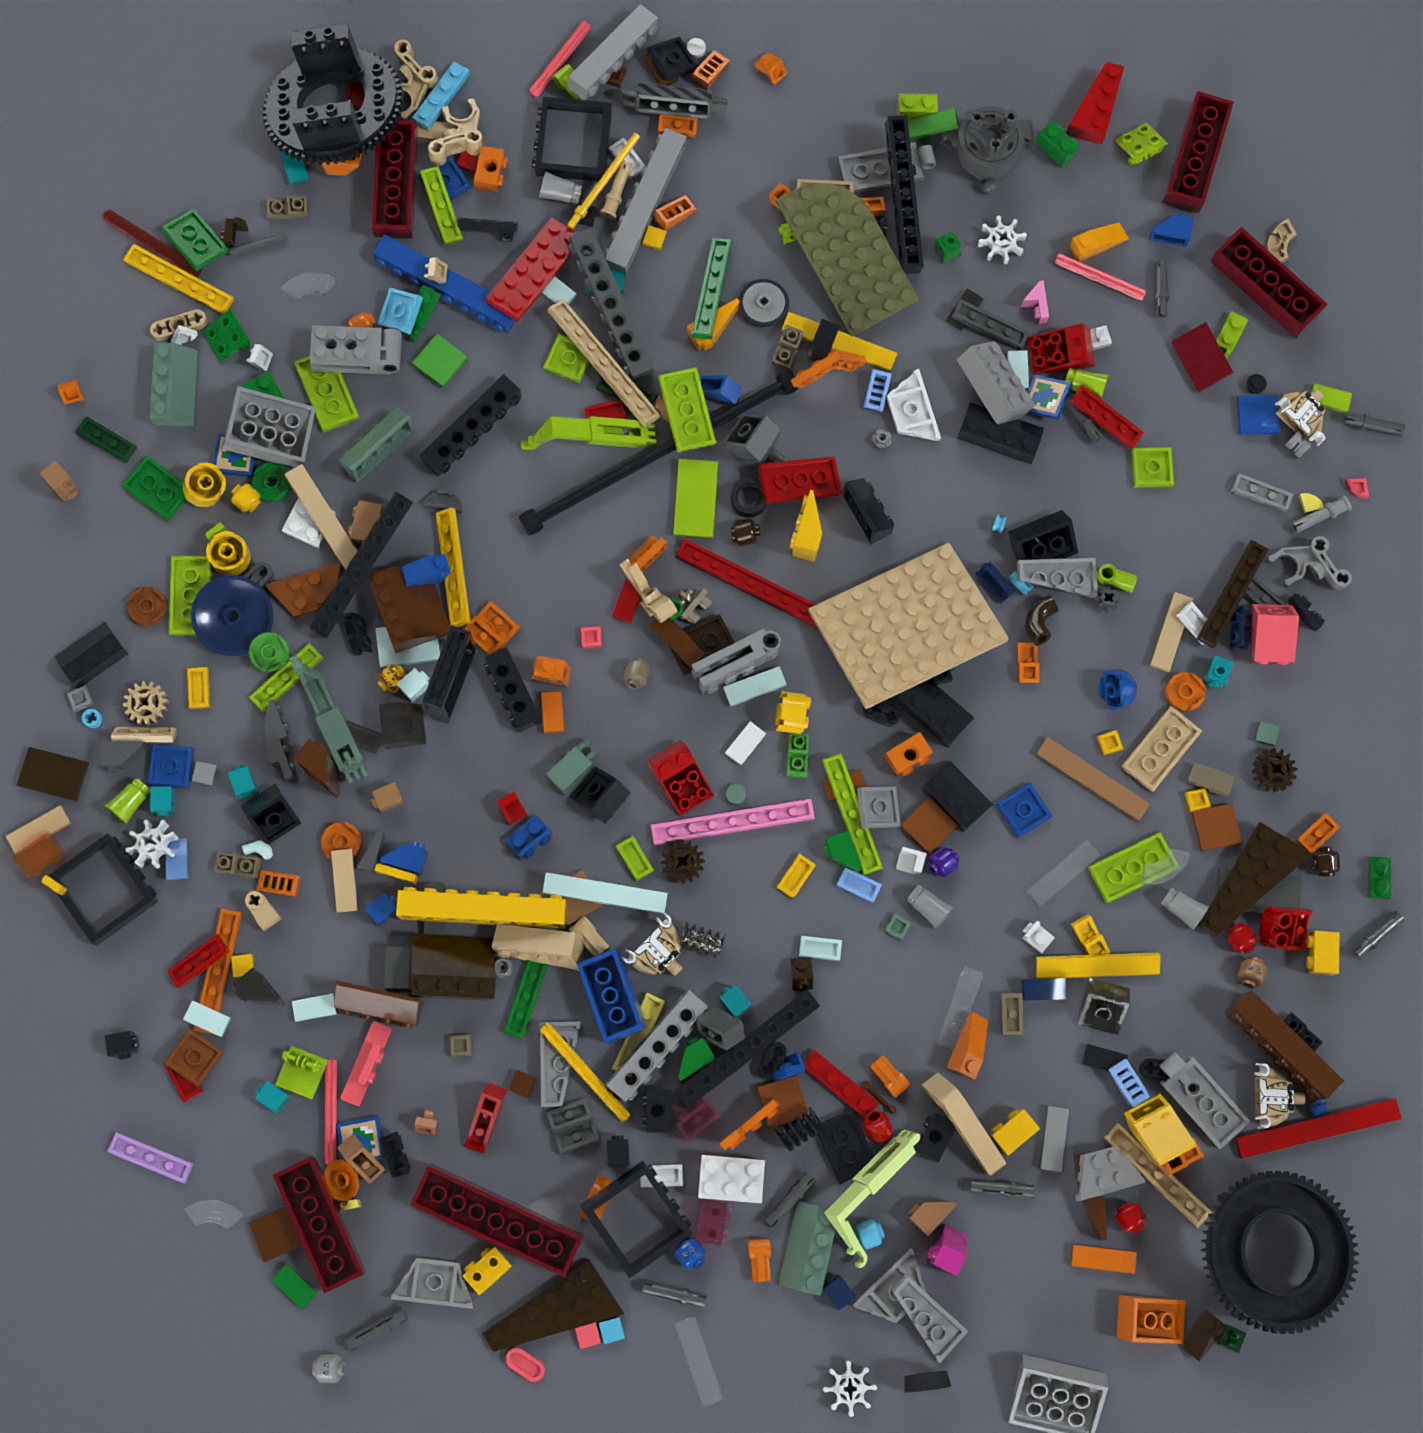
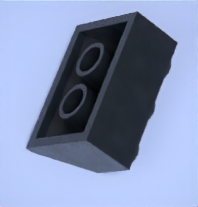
M864 478L847 481L844 484L842 496L870 544L872 545L892 534L893 520L884 513V506L881 500L876 499L874 496V489L871 483H867Z
M1063 510L1008 531L1011 547L1017 561L1065 559L1079 553L1072 519Z
M104 622L59 653L55 658L70 682L76 688H80L127 656L128 652L107 623Z
M951 761L937 771L921 788L963 832L993 805Z

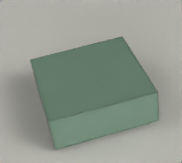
M1260 721L1254 741L1274 747L1280 726Z
M894 913L884 931L902 941L912 923Z

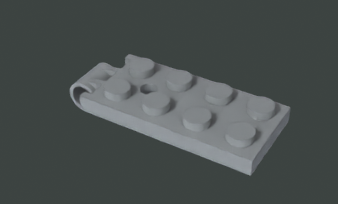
M910 143L914 182L923 181L922 169L928 170L936 166L932 146L924 145L916 149V143ZM887 148L838 157L842 180L855 182L854 193L891 187Z
M1174 1052L1159 1066L1169 1077L1165 1082L1162 1080L1160 1084L1216 1147L1221 1149L1251 1121L1193 1056L1190 1055L1188 1057L1189 1060L1185 1063ZM1190 1084L1196 1086L1193 1092H1190L1188 1089Z

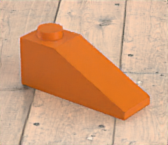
M970 1011L946 1069L962 1077L976 1079L984 1059L988 1027L987 1019Z

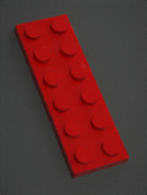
M551 217L486 297V303L519 322L572 256L568 244L570 236L576 234V232Z

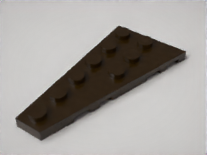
M1258 822L1198 926L1214 936L1219 935L1313 853L1262 822Z
M589 1259L482 1334L495 1352L625 1313Z

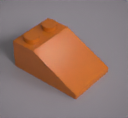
M1119 1295L1117 1339L1141 1343L1184 1344L1186 1300Z

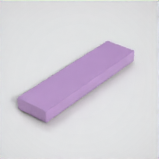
M115 1132L107 1150L110 1154L186 1184L194 1166V1163L118 1132Z

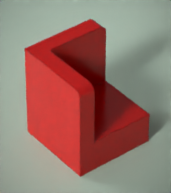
M515 792L497 801L510 826L527 816Z

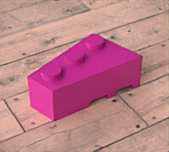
M944 1224L935 1246L931 1245L926 1254V1257H928L927 1263L949 1274L958 1275L967 1256V1247L965 1246L967 1245L966 1239L968 1235Z

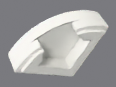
M178 325L171 343L182 345V343L193 341L198 335L197 331Z

